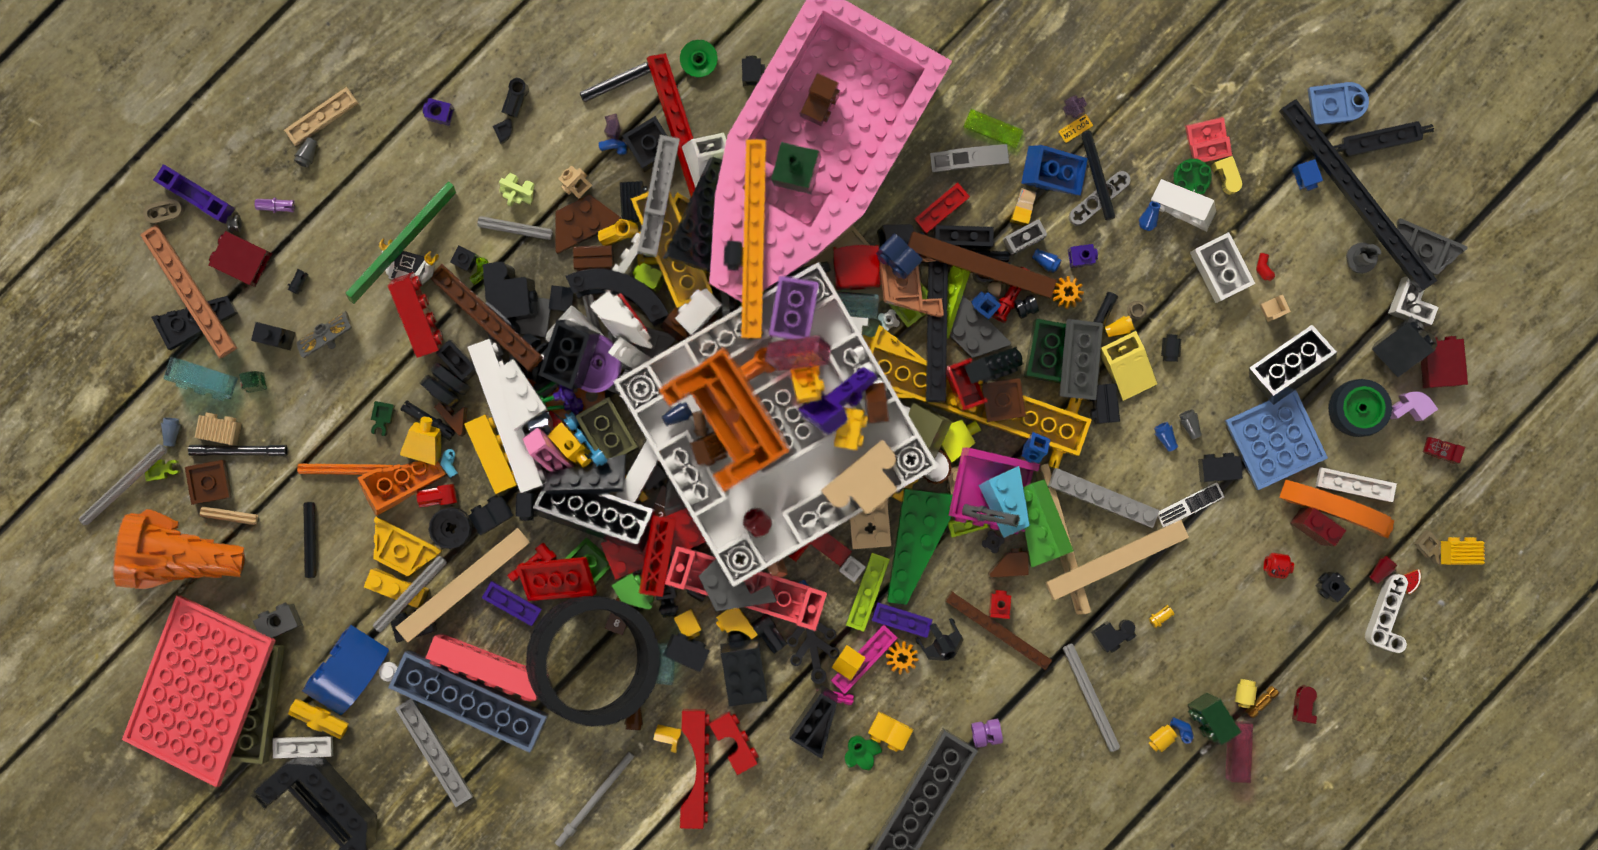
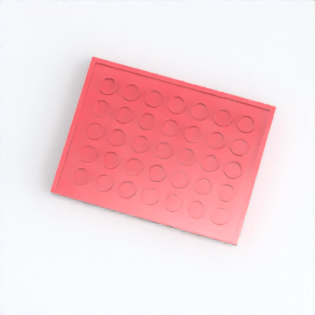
M176 596L122 740L215 787L221 786L276 640L183 596Z

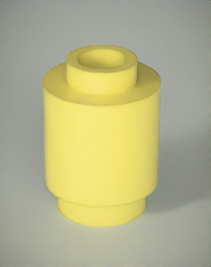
M1240 679L1235 697V702H1238L1239 707L1250 708V705L1255 704L1256 682Z

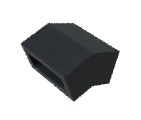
M552 285L549 309L566 312L573 301L571 288Z

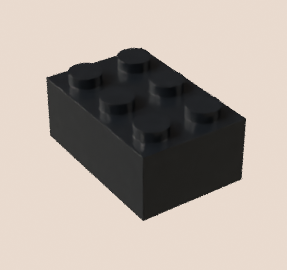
M567 319L556 320L539 375L569 389L582 388L600 333Z
M759 639L720 644L729 707L766 702L767 690Z

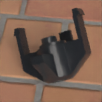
M949 619L955 629V632L950 635H942L936 623L929 626L936 639L927 648H924L918 637L915 638L917 645L921 646L928 660L948 661L956 656L964 639L955 626L954 619Z

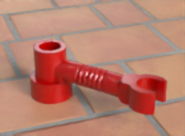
M542 543L535 548L537 553L527 560L526 563L540 560H555L557 555L553 550L550 551L545 543ZM517 568L507 575L513 582L520 578Z

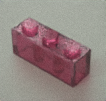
M820 335L769 342L765 361L777 371L829 364L831 346Z
M1235 721L1242 733L1227 742L1226 779L1231 782L1251 783L1253 724L1247 721Z

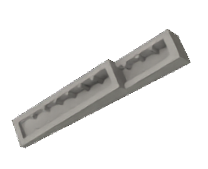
M660 135L637 254L657 257L680 140L678 138Z

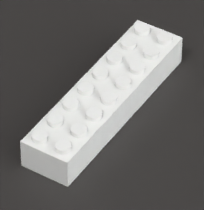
M488 339L469 346L468 350L520 493H529L542 488L546 482L547 472L542 469L538 461L529 455L523 438L530 434L527 429L528 424L516 432L512 429L497 373L499 368L507 364L502 360L503 350L500 344Z

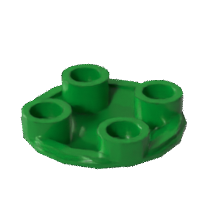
M1199 159L1183 161L1174 172L1175 185L1200 195L1204 194L1211 184V168Z

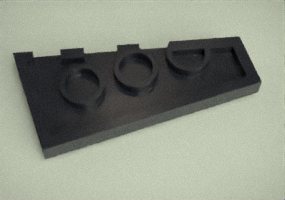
M228 296L208 301L221 323L238 314ZM187 307L151 317L167 349L170 351L203 333Z
M624 454L607 458L608 461L602 466L601 464L597 466L594 462H591L586 467L579 465L547 473L545 492L546 494L624 492L626 456Z

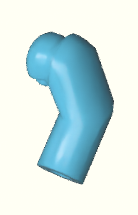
M452 449L445 450L441 459V466L450 479L458 474L453 467L455 451Z

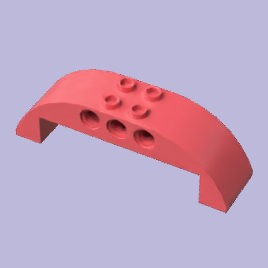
M677 546L665 584L708 596L699 575L716 557ZM760 571L744 580L750 594L769 585L777 600L776 602L747 606L745 608L794 622L801 627L816 630L827 595L826 592L793 580L773 576L764 571Z

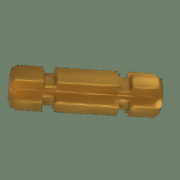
M1270 686L1266 693H1263L1255 701L1253 706L1246 709L1247 714L1255 718L1259 711H1262L1272 702V698L1275 699L1279 695L1278 690Z

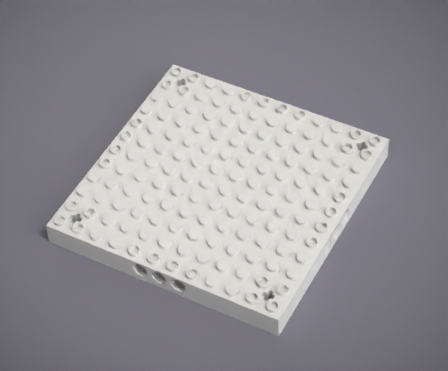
M819 262L792 277L819 282L808 343L769 337L777 292L776 286L762 295L761 339L741 338L742 307L613 381L733 587L862 512L863 510L851 496L847 505L836 507L831 504L821 490L881 440L888 445L896 457L895 464L891 468L882 469L896 486V491L938 467ZM767 347L779 361V366L775 371L771 373L763 372L749 382L782 432L790 451L723 492L713 475L733 463V459L727 453V458L716 461L717 463L705 467V464L698 466L690 443L703 436H696V433H693L695 429L693 415L687 421L669 426L664 424L661 416L665 415L678 403L686 402L691 412L701 411L700 407L696 404L692 395L669 406L659 389L673 378L697 367L722 348H726L741 367L754 358L757 350ZM813 357L815 364H819V380H823L825 391L822 393L827 395L864 366L876 374L878 380L874 383L884 382L889 421L868 424L867 421L866 427L861 428L860 435L864 436L862 447H858L857 451L834 447L836 431L832 434H826L800 416L798 408L805 403H797L790 375V367L809 364V358ZM639 384L642 386L646 385L647 388L644 389V394L641 392L637 393ZM863 391L862 400L858 405L851 406L847 403L844 407L862 410L864 415L867 416L865 393ZM705 417L706 427L709 428L707 433L709 434L710 432H713L714 429L712 428L710 423H708ZM908 454L915 457L913 465L905 462L908 459ZM760 508L771 518L772 527L767 535L753 537L744 528L743 519L748 510ZM737 554L745 555L744 564L736 563Z

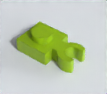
M165 459L158 460L145 472L146 481L166 479L167 473L179 474L180 470H172V465L179 463V461L170 460L165 464Z

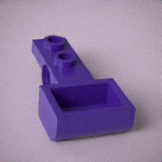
M863 366L829 394L821 393V400L803 404L798 408L800 416L824 433L832 434L848 421L844 406L847 403L851 406L858 405L863 397L862 392L878 380L876 374Z

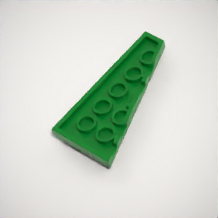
M904 488L887 602L907 605L952 517L948 515L953 494Z

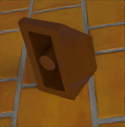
M884 382L873 383L864 390L868 424L888 422L889 416Z
M1022 548L1011 549V552L1005 553L988 572V577L1029 575L1028 553L1022 552Z

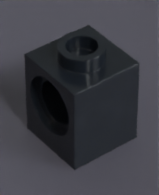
M458 245L450 263L472 273L480 257Z

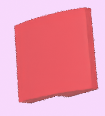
M1223 117L1185 126L1193 159L1207 162L1232 156L1230 138L1227 136Z

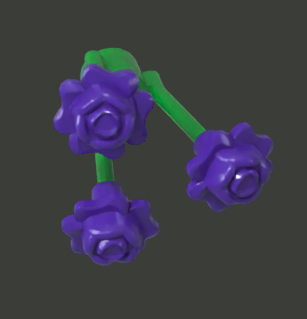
M552 381L536 391L545 406L546 402L554 399L556 401L560 399L565 401L563 405L546 407L547 411L570 410L575 417L579 412L583 411L582 399L576 398L572 389L560 384L558 392L553 393V396L543 398V395H540L557 384L556 382Z

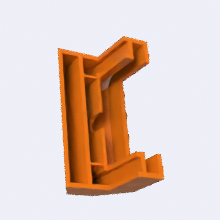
M722 348L697 367L673 378L659 389L669 406L692 395L696 404L705 415L706 420L717 434L718 439L721 440L729 456L733 459V463L713 475L723 492L790 451L782 432L742 369L726 348Z

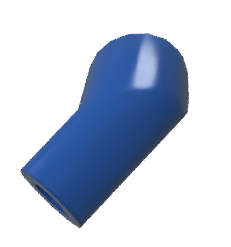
M612 138L599 142V149L601 151L614 148L617 149L619 155L627 153V144L623 141Z
M1173 717L1170 726L1179 729L1180 736L1185 744L1191 743L1194 736L1190 724Z

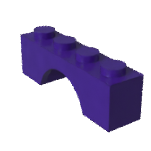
M164 164L153 179V181L224 224L227 223V217L232 215L236 209Z

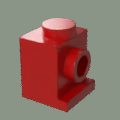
M996 590L995 593H990L989 617L1010 619L1011 595H1007V591ZM999 601L1004 602V606L1002 608L998 607Z

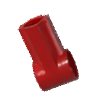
M448 484L437 486L434 489L417 491L419 507L457 503L455 485Z

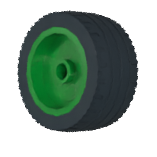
M1356 379L1343 383L1333 392L1328 404V413L1333 425L1342 433L1353 437H1365L1379 432L1387 425L1392 415V401L1387 390L1379 383L1368 379Z

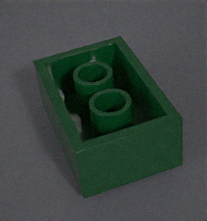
M1035 319L1033 321L1024 377L1061 384L1066 324L1043 319Z
M1206 692L1187 704L1190 709L1188 711L1189 715L1200 724L1198 729L1201 734L1214 743L1217 742L1223 745L1242 733L1220 698Z

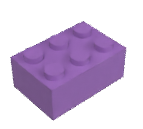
M779 276L769 337L802 343L809 342L819 282Z

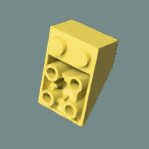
M1136 331L1101 348L1100 356L1113 383L1117 385V391L1122 401L1157 385L1145 348Z

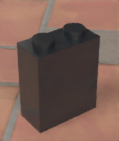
M1410 316L1378 340L1372 350L1399 377L1434 352L1438 344L1435 337L1423 329L1422 323Z

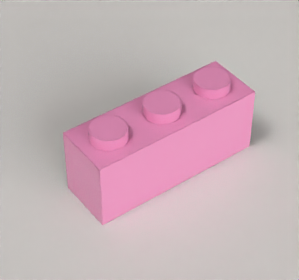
M539 428L523 438L529 455L548 471L554 472L575 467L574 463Z

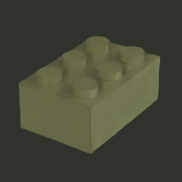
M610 397L576 415L594 450L600 449L606 459L624 454L626 456L639 448Z

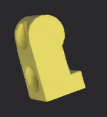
M1233 156L1211 165L1213 172L1219 171L1223 182L1222 189L1226 194H1234L1242 188V180Z

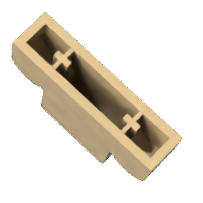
M881 440L825 486L821 492L836 507L847 505L851 496L867 514L877 506L881 509L889 502L887 498L897 490L896 486L882 471V469H889L895 464V454Z

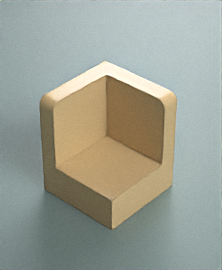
M1283 295L1260 304L1267 322L1291 312Z

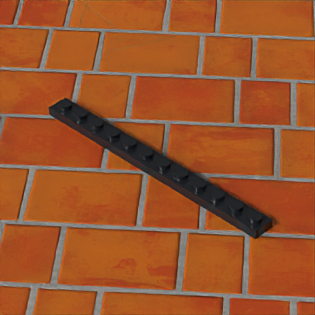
M1297 99L1281 108L1279 111L1419 293L1437 282L1438 280Z

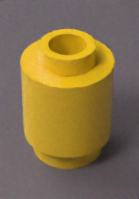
M1167 724L1165 727H1160L1149 737L1150 742L1148 744L1155 752L1159 750L1162 753L1175 742V738L1178 735Z

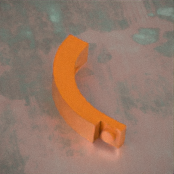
M1285 480L1279 498L1306 508H1316L1322 513L1358 525L1381 537L1389 538L1395 521L1390 516L1338 495Z

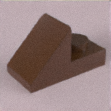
M439 402L434 408L458 436L463 437L466 434L464 424L467 421V407H463L453 415L452 413L455 412L453 408Z

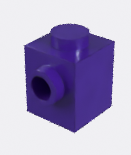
M1093 244L1073 246L1068 249L1070 268L1091 266L1096 263L1098 252L1096 248L1094 249Z

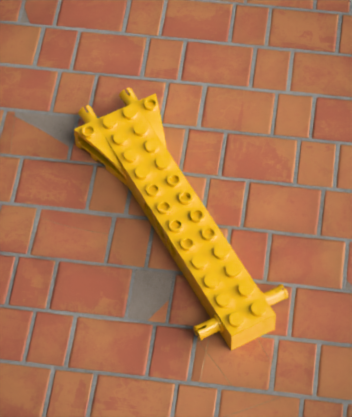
M878 325L875 336L863 335V339L899 399H913L1027 440L1032 432L1051 439L1049 447L1053 450L1048 465L1053 469H1059L1063 454L1080 455L1092 420L1078 414L1082 399L1070 398L1068 407L1064 410L1023 395L1026 417L987 422L984 403L961 411L947 376L946 402H926V360L904 345L881 325ZM979 381L978 383H979L980 388H981V384H983V382H982V381Z

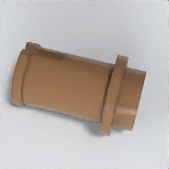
M692 412L695 427L693 433H696V436L707 435L709 428L706 427L703 412Z

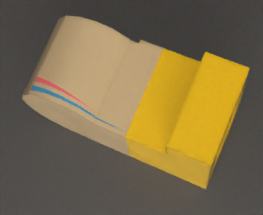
M1021 188L1010 223L1021 226L1029 224L1036 192Z

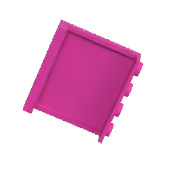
M963 447L948 516L955 517L954 521L966 523V520L973 521L972 525L983 527L985 523L990 524V529L1000 530L996 522L978 521L977 518L963 516V506L969 504L977 507L986 506L987 509H990L978 485L1019 466L1023 487L1031 484L1033 471H1039L1040 464Z

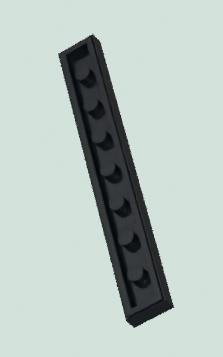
M939 261L928 262L927 299L942 298L944 313L942 317L927 314L926 402L932 403L946 402L948 264Z

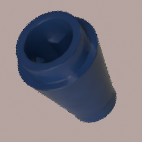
M684 402L678 403L661 417L664 424L669 426L689 420L692 412L688 404Z

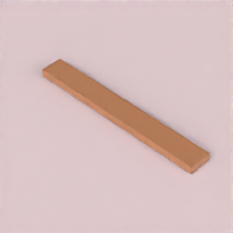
M155 224L143 232L140 236L218 357L223 359L236 350L237 346L160 227Z

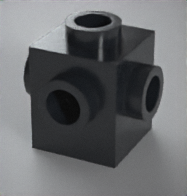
M1338 572L1323 573L1318 578L1319 582L1315 585L1319 589L1318 593L1326 600L1329 598L1332 602L1337 603L1351 589L1344 582L1345 578Z

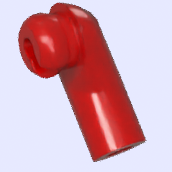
M1260 253L1256 271L1263 280L1272 281L1275 273L1267 265L1269 255Z

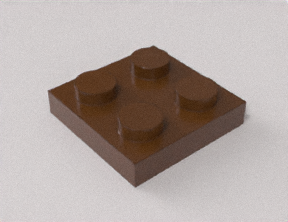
M1020 378L981 384L983 396L987 399V402L984 403L987 422L1026 417Z
M225 460L185 467L191 505L232 498Z

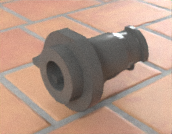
M1357 243L1351 246L1346 254L1348 267L1360 274L1371 271L1377 264L1378 255L1381 254L1380 248L1377 245Z

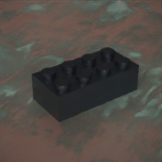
M1311 325L1249 368V378L1274 405L1334 364L1337 358V351Z

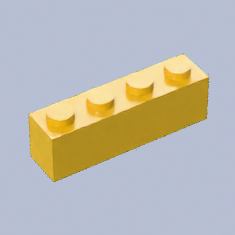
M485 414L465 423L464 425L495 494H501L518 486L507 454L502 447L503 443L500 435H497L494 429L496 424L493 417L489 418V415Z

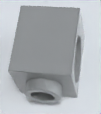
M849 555L838 571L855 582L866 567Z

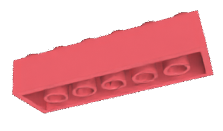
M443 633L434 636L426 659H429L431 664L439 667L441 665L449 667L448 670L453 673H465L467 678L474 681L478 679L483 680L485 685L492 688L496 686L503 688L502 691L507 694H519L521 699L528 702L538 699L529 683L525 665Z

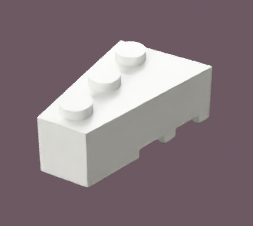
M1162 179L1151 201L1160 204L1159 211H1165L1206 232L1216 214V206L1213 199Z
M514 359L497 370L512 429L516 432L548 409Z

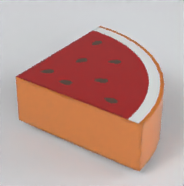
M1420 569L1403 575L1408 581L1406 594H1411L1418 588L1421 581Z

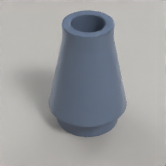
M163 418L161 429L164 446H175L181 426L179 419Z

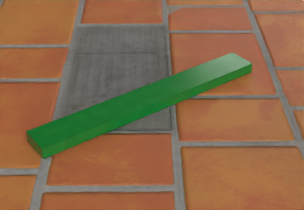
M447 182L346 291L345 294L350 302L355 304L456 194L452 183Z

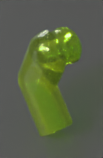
M484 257L477 258V272L469 277L474 285L484 279L483 264L489 263Z

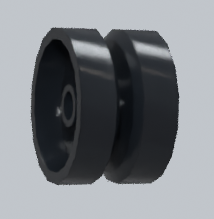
M435 362L430 370L438 380L425 375L420 384L442 403L444 402L451 408H455L460 399L452 391L454 390L461 395H465L470 386L439 362Z

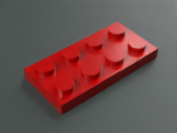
M586 557L520 563L517 566L528 601L594 596L597 593Z

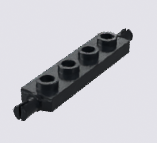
M1419 121L1344 137L1342 138V144L1333 147L1337 152L1344 151L1346 157L1421 141L1423 140V134L1434 132V128H1432L1434 126L1433 124L1421 126Z

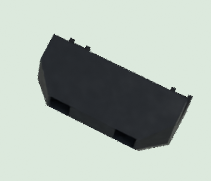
M296 757L284 764L251 794V797L255 798L262 806V809L265 810L288 790L340 846L338 850H369L376 843L377 814L325 758Z

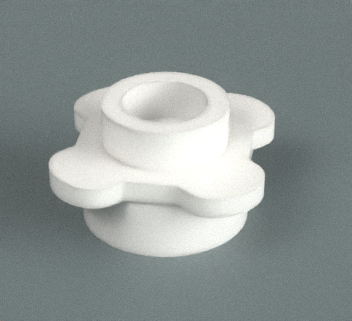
M893 309L878 315V320L886 331L893 327H898L900 324Z

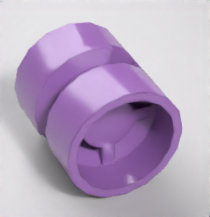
M998 719L987 720L986 724L982 721L971 723L976 748L985 747L988 743L991 745L1003 743Z

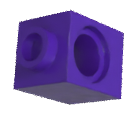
M428 98V102L423 106L424 117L428 121L450 126L454 111L452 104ZM436 108H441L442 110L439 115H433V111Z

